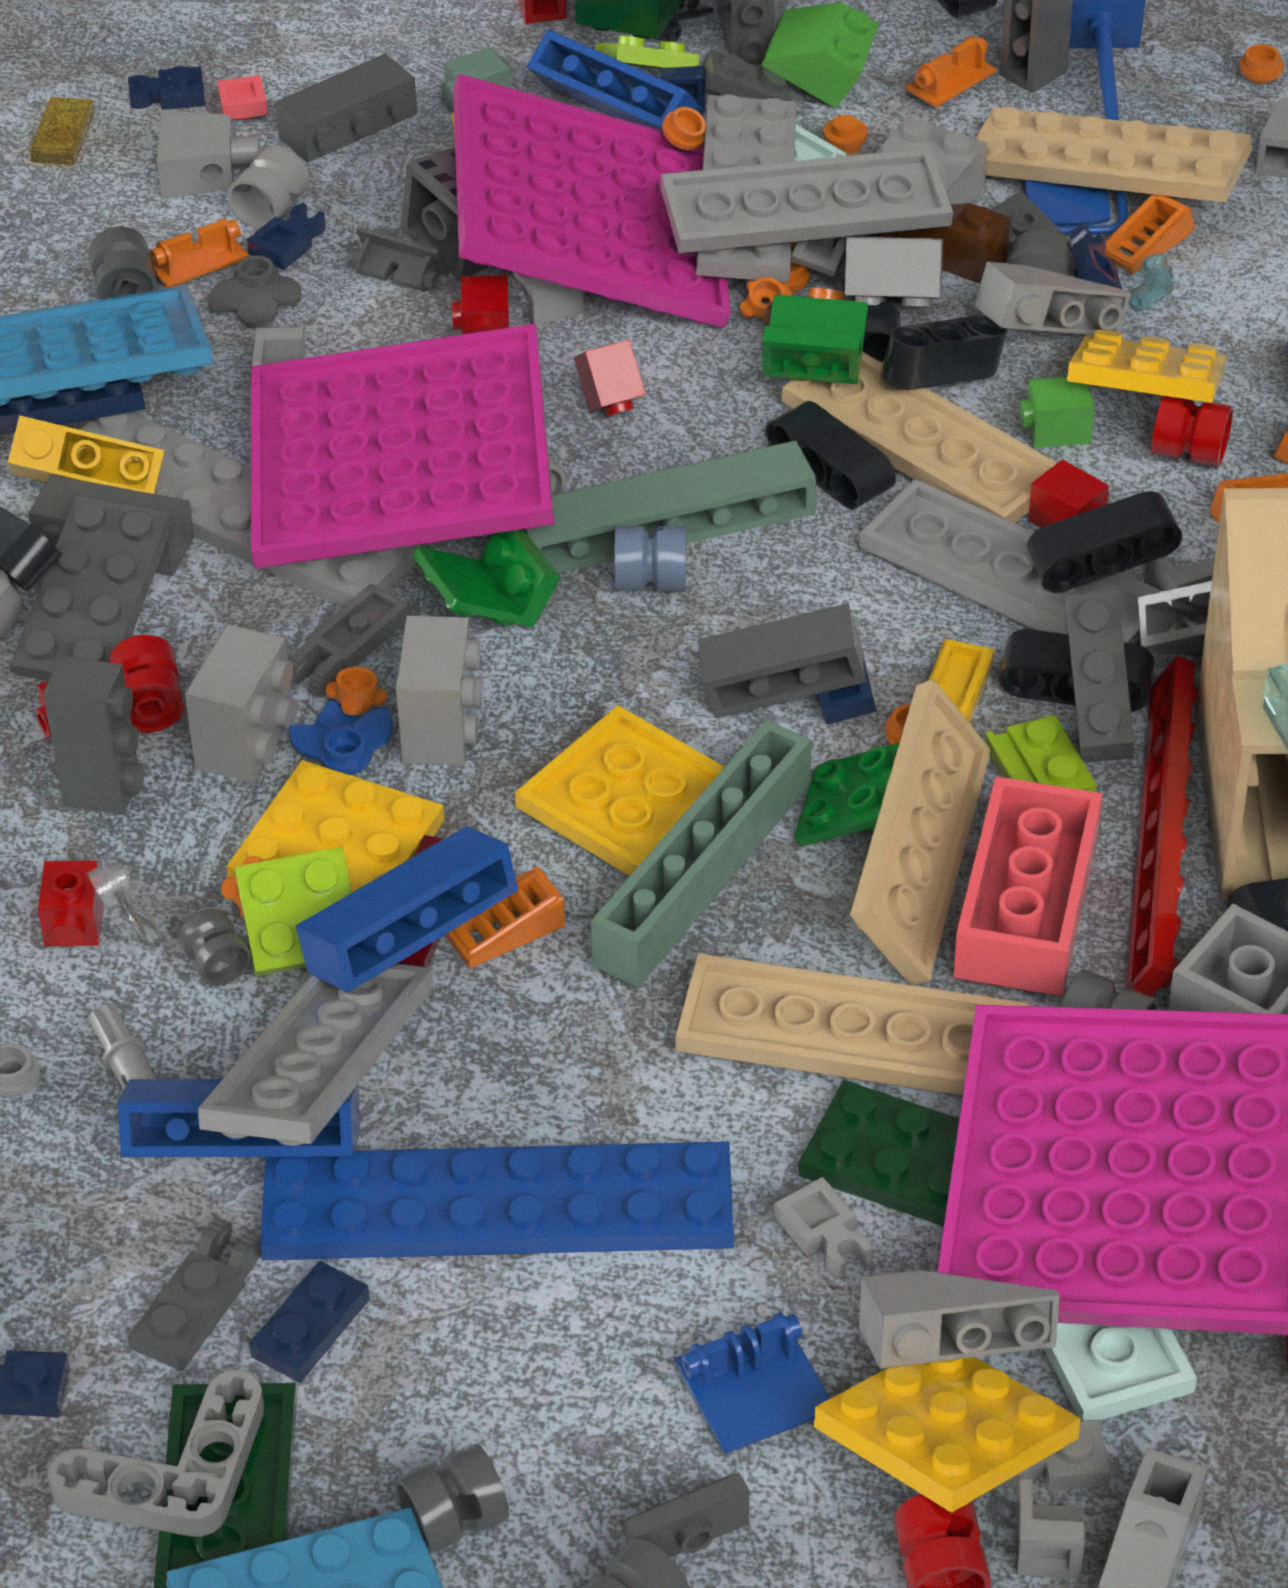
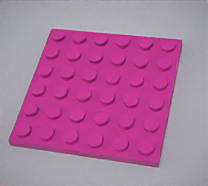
M458 74L453 86L460 258L468 259L478 265H490L513 271L520 276L535 277L558 283L565 288H576L603 295L610 300H621L644 306L655 312H666L689 318L696 323H708L722 328L725 327L731 315L727 278L696 275L697 252H678L660 189L661 174L703 170L704 142L695 150H683L672 145L661 130Z
M536 324L251 366V556L255 568L283 566L295 562L322 558L330 559L349 554L384 551L390 548L432 544L444 540L471 536L479 537L492 533L533 529L539 526L555 524Z
M976 1005L937 1273L1057 1290L1060 1295L1058 1323L1288 1335V1014Z

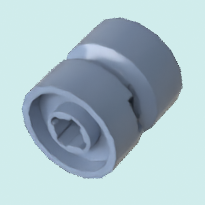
M615 526V590H644L648 582H653L657 590H686V526H658L654 534H648L643 526Z

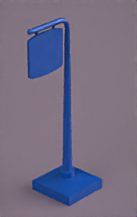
M1073 0L1069 49L1096 48L1106 119L1119 120L1113 48H1140L1146 0ZM1025 180L1026 196L1055 225H1066L1057 226L1064 235H1069L1077 227L1071 225H1080L1082 222L1088 225L1091 235L1113 234L1128 219L1126 191L1116 190L1119 220L1112 225H1093L1110 221L1107 189Z

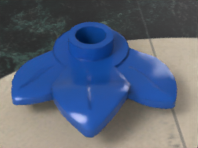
M331 700L318 715L315 725H294L289 727L290 742L292 747L300 754L320 760L323 767L352 775L364 770L372 760V752L389 741L392 735L393 721L387 707L374 709L358 718L355 715L343 713L341 711V704Z

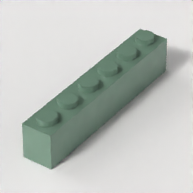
M795 440L552 495L555 524L523 530L556 572L561 573L614 561L615 526H643L648 534H654L658 526H686V544L814 515L816 476Z
M768 720L764 721L590 921L592 966L638 988L811 785V739Z

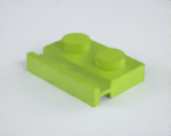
M619 35L618 43H596L595 50L632 66L660 69L698 66L700 55L684 53L685 44L659 41V49L644 47V38Z
M1056 715L1008 726L1006 733L995 735L993 731L985 732L984 742L991 749L989 757L1001 777L1097 792L1095 780Z

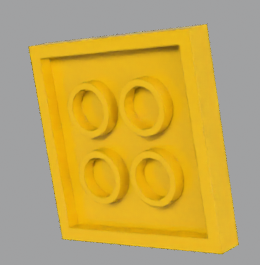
M1095 330L1094 335L1086 334L1069 362L1067 381L1212 403L1225 373L1227 355L1217 354V348L1207 344L1192 343L1189 344L1188 349L1170 347V341L1164 338L1146 336L1141 338V342L1122 340L1123 334L1117 331Z
M617 705L515 792L516 808L630 876L724 769V766Z
M301 760L226 866L228 877H234L235 866L243 865V861L251 856L267 861L343 847L351 889L354 892L414 857L423 836H434L444 822V805Z
M976 1357L886 1368L816 1406L814 1428L952 1513L1078 1440L1081 1418L1055 1404L1051 1399L1012 1379L1003 1371L995 1369Z

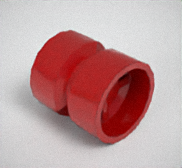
M1163 396L1154 424L1151 453L1179 459L1184 453H1187L1194 463L1219 468L1229 441L1234 407L1217 402H1204L1199 407L1195 405L1194 400Z
M147 634L132 636L121 641L112 650L109 663L122 664L125 685L132 689L133 701L130 712L132 725L137 726L138 732L142 733L158 732L172 726L180 719L184 710L174 648L161 637Z
M922 1494L914 1496L900 1505L894 1514V1526L900 1553L905 1558L903 1569L907 1588H991L990 1572L985 1550L980 1544L981 1533L972 1501L952 1513Z

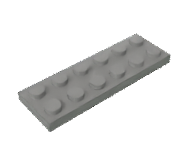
M731 94L722 96L708 95L703 170L794 161L796 102L783 101L778 98H743ZM791 242L697 251L696 275L748 280L771 277L779 282L789 283Z
M931 148L661 174L660 189L679 253L951 226L953 210Z
M916 478L860 532V548L1040 631L1068 634L1065 595L1118 590L1123 642L1138 644L1141 641L1138 597L1163 592L1122 572L1067 591H1050L1043 584L1027 550V542L1034 532Z
M395 964L348 993L311 975L198 1107L199 1129L222 1132L223 1135L230 1138L253 1136L276 1139L281 1144L289 1146L305 1143L312 1144L433 989L432 968Z

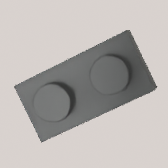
M713 49L709 50L703 60L707 89L724 95L731 94L743 98H778L783 101H792L789 81L766 68L764 69L745 62L735 54H723Z

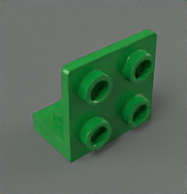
M775 295L773 297L769 326H764L763 376L858 384L868 304L861 301Z
M523 529L494 533L487 542L480 560L417 546L412 555L424 570V577L435 585L444 597V603L448 609L463 617H471L472 614L488 617L504 626L516 623L534 627L561 579L560 575Z
M899 743L885 747H875L867 752L841 759H831L816 766L794 835V839L799 846L867 829H872L874 833Z

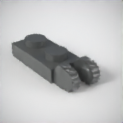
M369 584L306 638V643L294 655L292 654L291 658H288V661L293 663L291 682L300 684L301 681H304L305 677L308 678L312 674L308 682L309 691L319 697H324L327 684L333 681L336 682V676L341 670L357 666L406 623L407 615L412 616L411 604L373 584ZM318 661H323V663L320 664V667L316 668Z
M218 1217L210 1223L209 1228H206L201 1235L197 1250H192L129 1334L130 1349L179 1371H183L244 1288V1279L260 1257V1242L263 1236L252 1231L246 1232L233 1248L228 1265L217 1260L227 1244H229L233 1226L231 1222Z

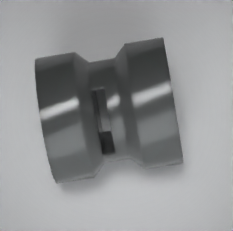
M213 908L195 913L186 920L178 935L179 944L190 959L195 960V968L207 984L213 986L226 985L243 975L249 967L252 959L251 951L244 940L235 934L234 925L222 910Z

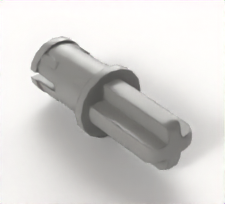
M107 1003L100 1009L93 1010L89 1015V1022L105 1050L102 1062L106 1069L113 1071L114 1075H116L122 1090L124 1091L129 1079H157L146 1060L144 1042L140 1038L132 1037L117 1007Z

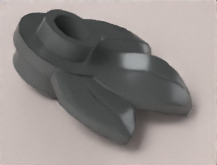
M260 255L248 256L237 264V270L232 278L223 280L214 286L209 296V307L211 311L237 310V316L244 325L259 328L268 325L275 319L278 314L279 305L299 303L302 296L301 287L295 279L279 275L278 269L269 258Z

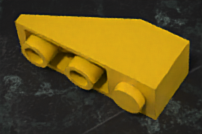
M19 415L8 466L13 475L47 482L50 475L155 494L165 450Z

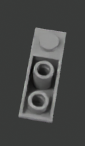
M987 262L974 306L1002 328L1094 335L1095 330L1120 332L1132 293L1128 290L1027 265Z
M923 1270L861 1277L859 1330L880 1369L1056 1347L1060 1295L1057 1290Z
M1147 1447L1127 1497L1098 1588H1172L1201 1512L1208 1467Z

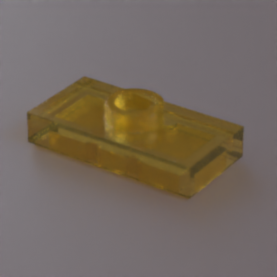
M50 97L30 147L31 162L75 165L95 114L93 100Z

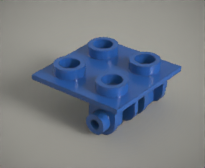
M782 1312L773 1315V1319L756 1325V1328L752 1329L746 1324L740 1327V1334L735 1335L733 1331H727L723 1334V1338L704 1345L699 1343L690 1345V1352L674 1358L678 1370L724 1454L814 1421L815 1407L831 1399L797 1341V1338L802 1337V1328L795 1314L785 1316Z

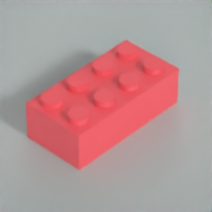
M995 776L956 933L953 978L1064 996L1098 841L1103 793Z

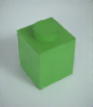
M1067 377L1028 380L1027 400H1020L1019 418L1021 428H1029L1033 447L1091 443L1094 403L1089 385L1067 381Z

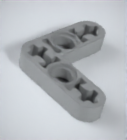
M228 1370L211 1380L204 1394L178 1466L89 1449H71L62 1452L54 1458L47 1474L54 1503L61 1510L72 1514L180 1535L202 1537L215 1532L222 1526L228 1515L263 1417L264 1401L259 1380L252 1373L244 1370ZM236 1395L245 1396V1400H238L232 1413L233 1423L227 1422L225 1403H232ZM214 1442H224L234 1448L232 1454L220 1462H208L199 1456L204 1447ZM79 1474H86L88 1476V1480H80L76 1488H69L67 1486V1482H75ZM135 1482H146L155 1488L153 1494L148 1499L139 1503H130L120 1497L123 1489ZM101 1488L107 1489V1495H102ZM173 1490L174 1496L168 1495V1506L166 1507L167 1491ZM198 1497L208 1498V1503H201L197 1511L188 1510L187 1505H194Z

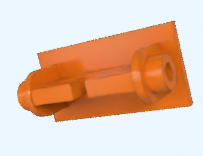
M970 36L963 43L952 49V55L944 53L931 62L922 64L918 68V73L915 74V80L905 85V90L937 108L994 74L996 68L985 62V52L988 50L986 41L982 37Z
M222 218L217 222L198 228V242L193 243V238L189 232L157 242L156 248L150 250L151 263L153 264L155 275L166 288H170L210 272L227 268L248 257L249 254L235 239L241 236L237 221L235 219L228 221L226 218Z

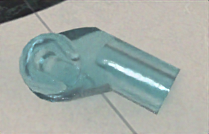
M1162 253L1153 254L1144 259L1142 264L1146 271L1144 284L1129 291L1132 293L1129 305L1135 312H1140L1167 298L1174 289L1173 268L1168 266L1167 257Z

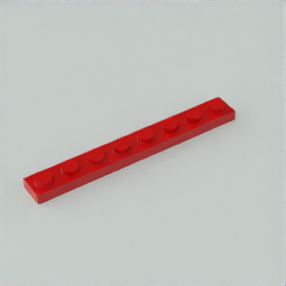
M1178 655L1175 656L1151 687L1126 987L1151 997L1160 987L1166 988L1172 982L1173 971L1178 966V959L1173 956L1174 941L1181 925V918L1176 915L1177 900L1184 885V878L1179 873L1180 860L1187 844L1186 837L1182 836L1183 821L1190 804L1189 798L1185 797L1186 782L1192 770V761L1188 759L1189 744L1195 731V724L1191 722V711L1198 693V688L1193 685L1195 663Z

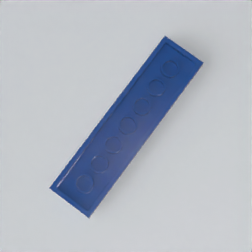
M729 1141L370 1150L354 1151L353 1156L266 1157L261 1235L263 1237L260 1242L262 1261L734 1248Z

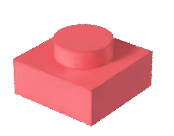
M260 75L217 81L222 112L230 116L231 120H247L255 116L268 115L267 102Z

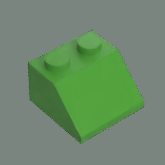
M843 2L784 10L778 20L761 66L837 109L863 70L879 23L870 19L864 12L853 9Z

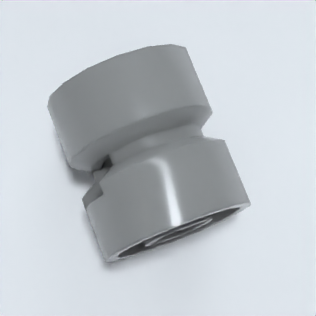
M276 145L266 147L251 163L250 168H247L230 185L227 194L229 205L243 223L252 228L260 229L275 216L281 218L288 211L289 207L308 189L310 183L309 172L304 162L291 150Z

